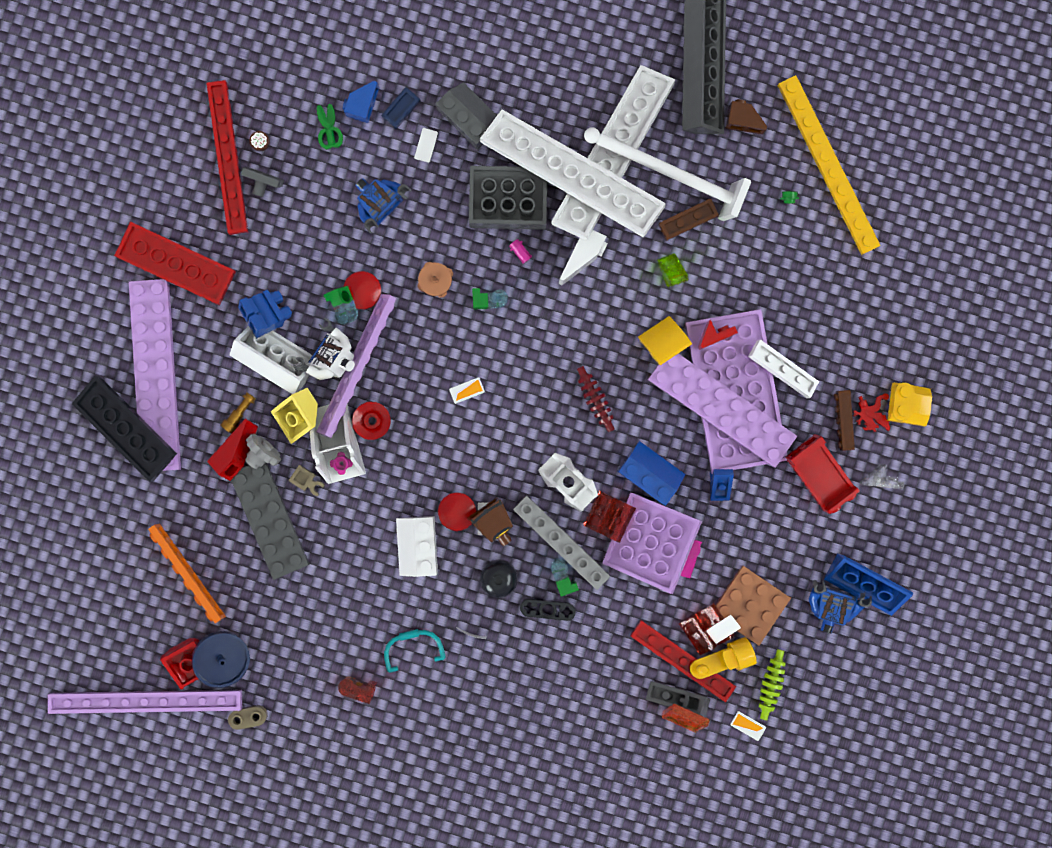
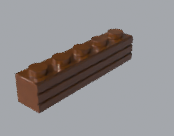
M836 391L834 400L837 404L835 412L837 413L838 448H840V451L855 450L851 391Z

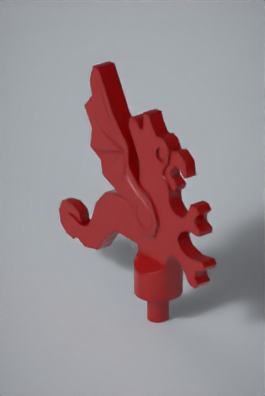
M886 393L879 395L872 406H868L867 401L863 400L862 396H859L860 402H858L860 412L854 410L852 415L853 417L856 415L860 416L856 420L857 425H860L861 420H864L866 428L863 427V430L865 431L873 430L876 432V429L879 428L877 424L889 431L890 421H887L886 415L875 413L881 407V399L888 400L889 395Z

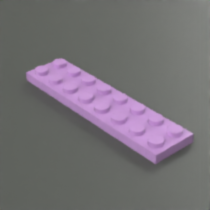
M680 354L675 355L662 365L658 364L648 381L774 468H776L797 437V435Z

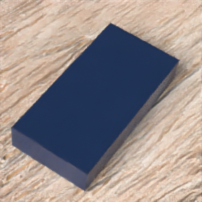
M405 87L381 116L397 129L421 100Z

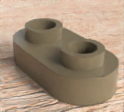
M260 705L245 707L241 711H233L228 717V723L231 728L236 730L256 727L266 721L268 713ZM254 714L259 715L258 720L254 718ZM235 717L240 718V723L235 722Z

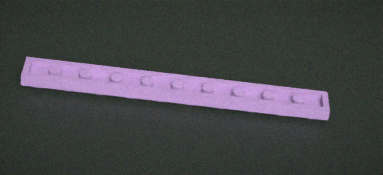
M242 690L48 694V714L242 710Z

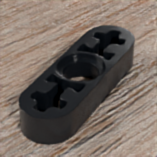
M527 598L520 605V611L526 617L569 621L576 614L575 607L569 602ZM531 603L532 607H537V603H541L539 607L540 614H536L537 610L531 609L530 613H528L523 606ZM546 604H550L553 607V612L550 615H546L542 611L543 606ZM556 605H560V610H565L568 606L572 613L565 616L563 612H558L559 616H555L557 611Z

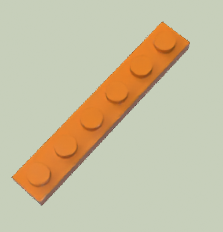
M159 523L150 527L148 530L151 539L162 548V555L166 559L169 558L172 562L173 570L184 579L183 584L194 593L195 601L206 610L207 618L215 624L226 616L162 525Z

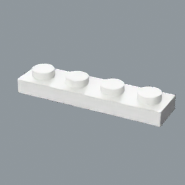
M762 340L756 341L748 356L806 398H811L819 383L818 380Z

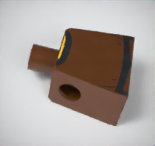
M494 498L467 518L490 542L498 539L502 546L511 542L512 539L507 531L513 525L501 499Z

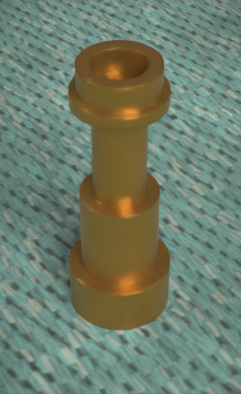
M248 392L243 395L244 400L238 408L234 409L229 417L220 424L222 428L231 434L236 430L237 424L244 416L242 414L250 403H255L256 398Z

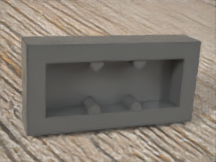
M243 167L241 175L256 180L252 193L257 196H264L267 184L276 188L283 187V179L259 170Z

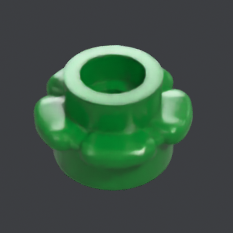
M782 191L780 199L784 200L786 204L795 203V200L799 199L798 191Z

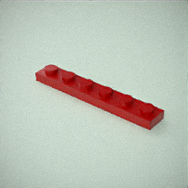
M640 620L630 636L725 703L735 690L736 686L718 673L703 679L693 677L690 672V666L697 658L642 620Z

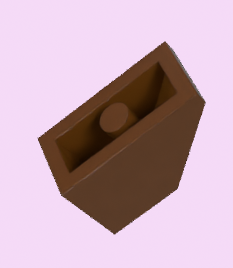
M737 99L729 105L726 129L761 135L767 130V125L752 104L746 103L745 100Z

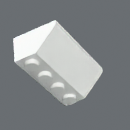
M248 326L233 342L230 352L231 357L291 394L297 393L310 376L305 370H295L293 364L296 366L302 365L301 362L296 360V357H301L305 364L308 365L307 363L312 355L274 331L256 339Z

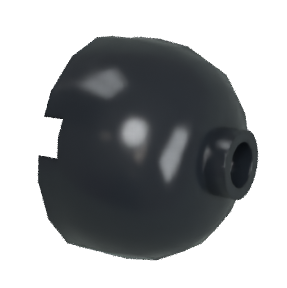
M492 560L481 570V587L491 597H506L517 586V571L508 561Z

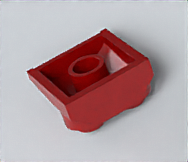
M189 638L170 648L160 658V661L181 690L198 680L192 667L193 651L200 642L196 638Z

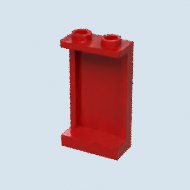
M814 434L785 458L822 510L831 514L839 511L841 505L845 502L853 500L860 490L852 484L827 449L823 437Z

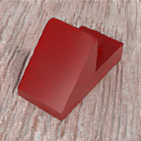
M709 320L699 342V350L737 334L736 327L729 328L726 325L717 329L719 333H716L712 321Z

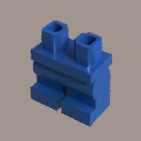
M265 290L263 293L256 294L249 299L246 297L239 300L238 308L246 322H248L256 339L276 328L282 327L284 321L292 316L289 306L280 309L277 304L283 302V297L279 290L271 293Z

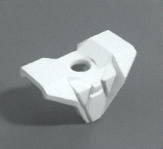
M554 453L538 469L547 486L556 487L565 496L564 503L580 512L598 496L593 480L585 478L574 467L569 457ZM567 476L574 479V485L570 488L563 485V479Z

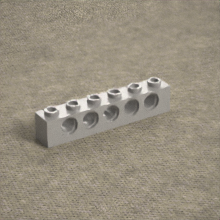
M527 495L513 508L529 526L596 590L608 580L610 575Z

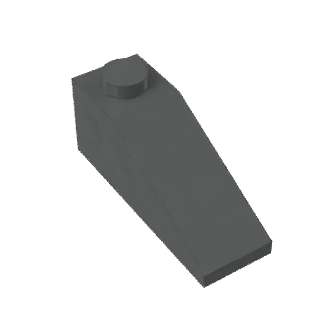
M650 681L646 700L669 707L676 704L705 718L710 703V698L653 681Z

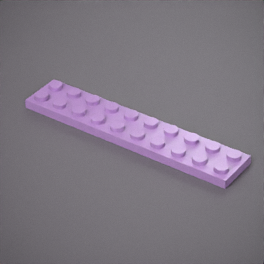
M164 279L130 281L129 295L137 414L177 453L163 471L181 470L169 282Z

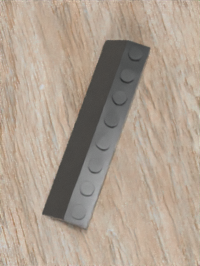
M685 0L682 130L692 134L721 135L724 134L726 0Z

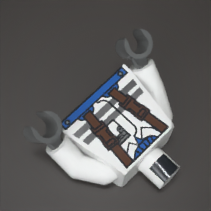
M327 318L324 319L328 322V326L322 327L320 324L319 326L322 330L329 331L331 334H326L308 361V365L305 364L301 357H296V360L301 362L302 365L296 366L293 364L295 370H305L307 374L319 380L332 377L340 378L345 370L348 372L352 371L355 365L354 361H352L354 354L350 352L352 347L348 337L338 328H333L331 321Z

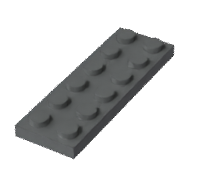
M265 463L257 469L250 465L242 468L231 481L273 580L310 565L268 464Z

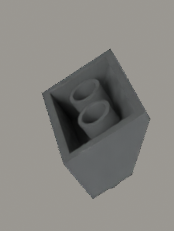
M464 82L450 89L436 103L437 110L478 150L483 145L480 142L481 136L497 115Z

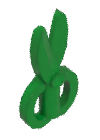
M328 104L327 117L322 106L317 105V116L324 127L318 134L319 144L326 150L332 147L339 148L343 143V134L341 130L334 127L336 117L332 104ZM333 131L338 133L339 140L337 143H335ZM324 134H326L328 145H325L323 142Z

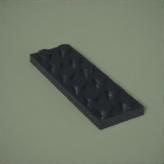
M95 375L72 402V405L149 482H154L177 455L100 376Z

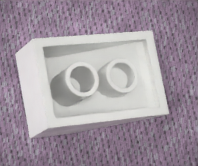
M592 230L587 241L579 238L560 277V285H564L594 262L598 255L602 257L608 244L605 242L607 236Z

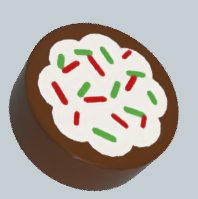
M256 131L251 134L249 142L253 149L265 151L269 147L270 139L264 132Z

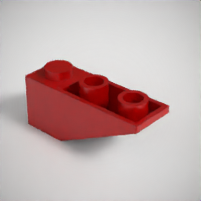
M246 418L207 461L219 476L229 481L244 466L245 458L250 450L246 439L251 434H256L258 428L256 424Z

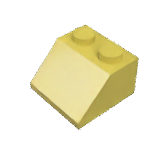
M305 388L292 394L271 411L291 444L316 426L318 403L309 389Z

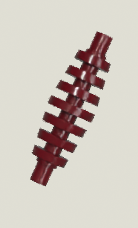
M584 366L578 368L577 371L580 375L578 382L579 384L584 383L581 391L586 389L588 391L583 396L584 398L591 397V400L587 401L586 404L594 403L595 405L590 408V411H598L594 417H601L602 420L598 421V423L605 425L608 432L615 430L611 419L614 417L607 414L611 409L610 407L604 408L605 405L609 404L608 400L604 402L600 400L606 397L605 393L598 396L597 392L601 391L602 388H594V385L598 383L596 380L591 382L590 379L594 376L588 374Z

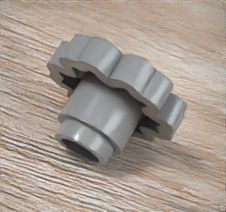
M251 434L246 439L250 451L247 453L245 461L254 469L262 467L265 463L275 466L282 460L277 449L261 436L258 437L256 434Z

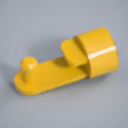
M742 637L727 643V648L693 661L690 666V672L693 677L703 679L727 669L732 670L736 668L740 671L755 665L757 658L750 641L746 637Z

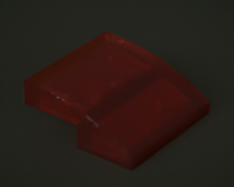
M599 491L584 526L620 543L636 508Z
M714 603L702 608L679 623L699 655L715 649L717 645L732 639L735 635L732 633L716 644L706 632L724 619Z

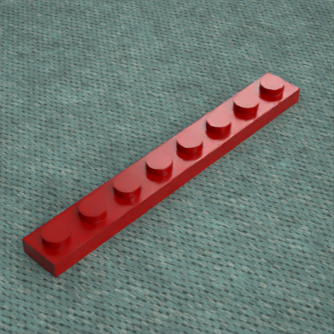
M226 80L208 82L206 84L227 232L229 235L248 233L228 85Z

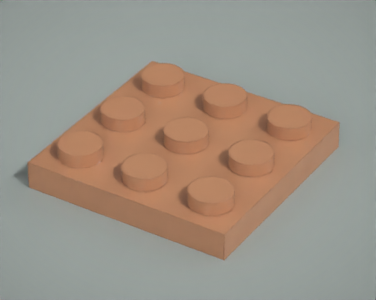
M742 565L710 613L720 620L731 615L741 627L737 631L757 645H760L791 598Z

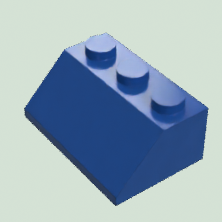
M638 441L617 470L619 474L664 506L673 497L686 475L640 441Z

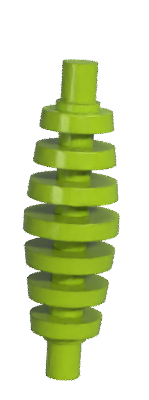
M777 649L774 658H770L769 662L773 666L768 665L767 670L771 671V673L765 672L764 677L769 680L763 679L761 683L767 686V688L761 687V692L766 695H760V700L764 701V703H759V708L762 710L760 719L768 720L769 712L774 711L775 707L771 704H777L778 702L773 696L780 697L781 693L775 689L782 690L783 688L782 684L777 683V681L784 682V677L779 676V674H785V670L781 666L785 667L786 662L783 661L784 651Z

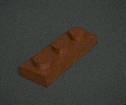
M710 198L660 222L658 225L666 241L718 217L719 214Z

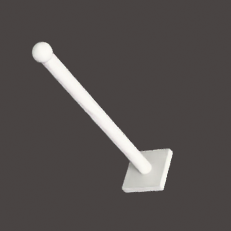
M594 127L588 128L584 133V138L588 143H596L723 201L724 204L718 219L726 221L738 217L751 180L744 178L731 184L728 191L603 133L600 134L598 129Z

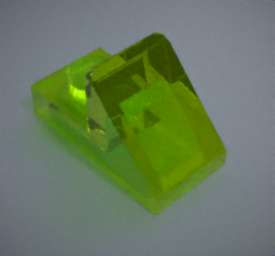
M675 253L657 259L667 287L689 280L687 272Z

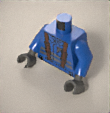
M364 178L357 182L355 186L362 192L357 198L359 200L357 208L360 219L368 232L372 233L370 229L373 226L379 228V225L403 201L402 197L407 199L405 193L407 191L412 192V190L406 184L401 185L384 179L381 181L375 179L369 184Z
M813 580L814 588H812L808 598L814 616L823 620L820 630L832 634L835 623L844 626L865 607H869L872 604L871 596L868 599H864L865 593H860V600H857L858 598L853 595L827 588L824 581H822L821 585H818L817 580Z

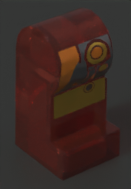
M348 676L339 683L338 690L343 696L370 704L378 682L370 680L368 684H364Z

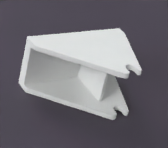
M348 404L346 405L344 415L339 420L337 431L332 435V438L317 433V429L329 405L317 408L316 426L310 430L311 452L316 462L315 468L328 484L366 474ZM339 452H344L345 456L353 462L352 467H348L344 475L338 474V471L330 466V461L334 460Z

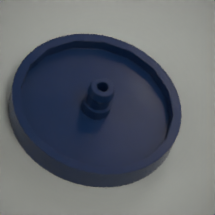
M227 631L214 632L204 637L196 645L192 655V667L195 675L203 684L213 688H224L238 682L245 675L250 663V654L245 642L238 635Z

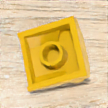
M892 383L887 421L927 426L932 403L931 389L914 386L909 383Z

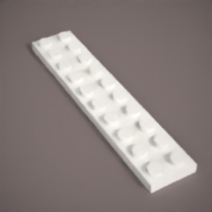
M640 65L602 133L638 149L673 88L675 79ZM595 144L588 156L589 160L621 178L632 161ZM567 193L552 220V225L587 241L602 213Z
M504 110L499 112L480 138V142L643 238L665 208L666 203Z

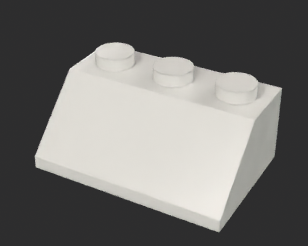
M435 517L396 518L400 576L420 577L437 575Z

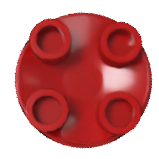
M365 271L351 274L343 286L349 287L353 298L349 305L356 309L374 307L381 295L379 280L373 274Z
M451 493L442 499L438 507V516L441 523L453 531H461L468 528L472 523L467 518L476 512L473 500L464 493Z

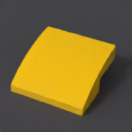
M670 316L638 336L640 342L659 365H662L692 345L687 335Z

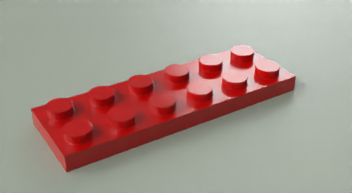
M131 221L114 255L217 305L221 304L236 273L235 270Z

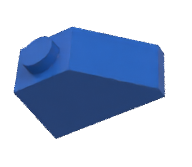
M372 81L349 94L348 99H345L343 103L346 117L369 123L380 88L378 82Z

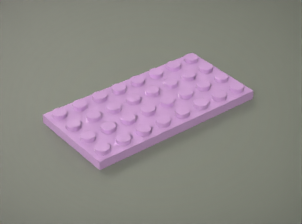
M761 309L686 322L687 337L692 343L689 346L692 363L782 425L773 374L748 357L757 340H762L767 344ZM709 320L712 321L716 333H719L717 329L726 325L729 328L736 327L737 334L701 350L698 348L705 326ZM702 418L712 474L713 469L736 470L768 464ZM787 452L780 460V462L787 461L785 458L787 456Z

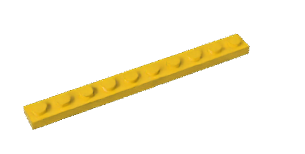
M795 75L779 83L777 86L861 255L881 246L797 76Z

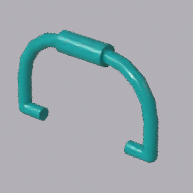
M416 629L399 633L398 636L392 638L387 643L384 650L387 672L399 671L398 666L391 667L389 661L390 647L396 641L419 637V635L432 637L436 641L440 656L434 657L436 662L446 658L440 638L427 630Z

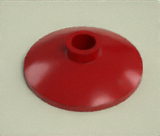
M366 402L355 410L352 424L355 432L360 437L367 440H376L387 433L390 428L391 418L388 410L382 404ZM371 417H374L376 419V422L373 425L369 423V419Z

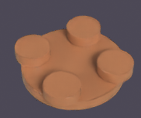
M425 263L419 273L418 289L430 296L445 297L452 283L453 271L441 263Z

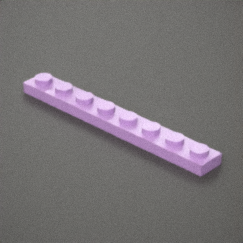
M385 294L380 295L353 353L354 358L352 361L355 364L354 368L349 372L345 370L317 429V433L332 438V435L337 431L339 420L346 411V405L354 394V388L361 379L362 371L370 360V354L378 343L381 330L386 326L388 315L394 308L395 297Z

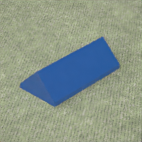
M838 553L824 580L859 599L860 593H865L864 599H868L871 596V605L891 616L913 596V592Z

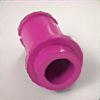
M517 239L509 245L510 251H513L522 264L532 258V255L523 246V241Z

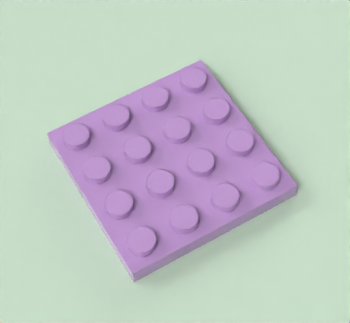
M630 493L602 564L673 594L702 521Z

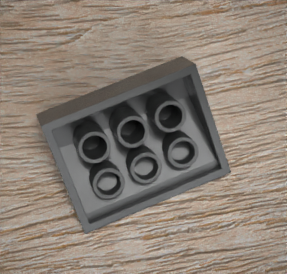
M470 166V228L546 230V180L524 167Z

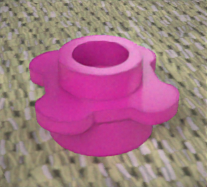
M339 452L337 457L330 461V466L334 467L340 475H344L346 469L353 465L351 459H348L344 452Z

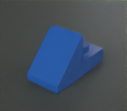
M713 469V474L710 471V501H730L734 477L733 469Z

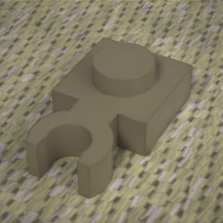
M302 465L297 467L288 480L303 491L310 488L311 493L315 496H319V493L315 490L317 485L322 488L325 487L323 482L314 481L313 479L316 475Z

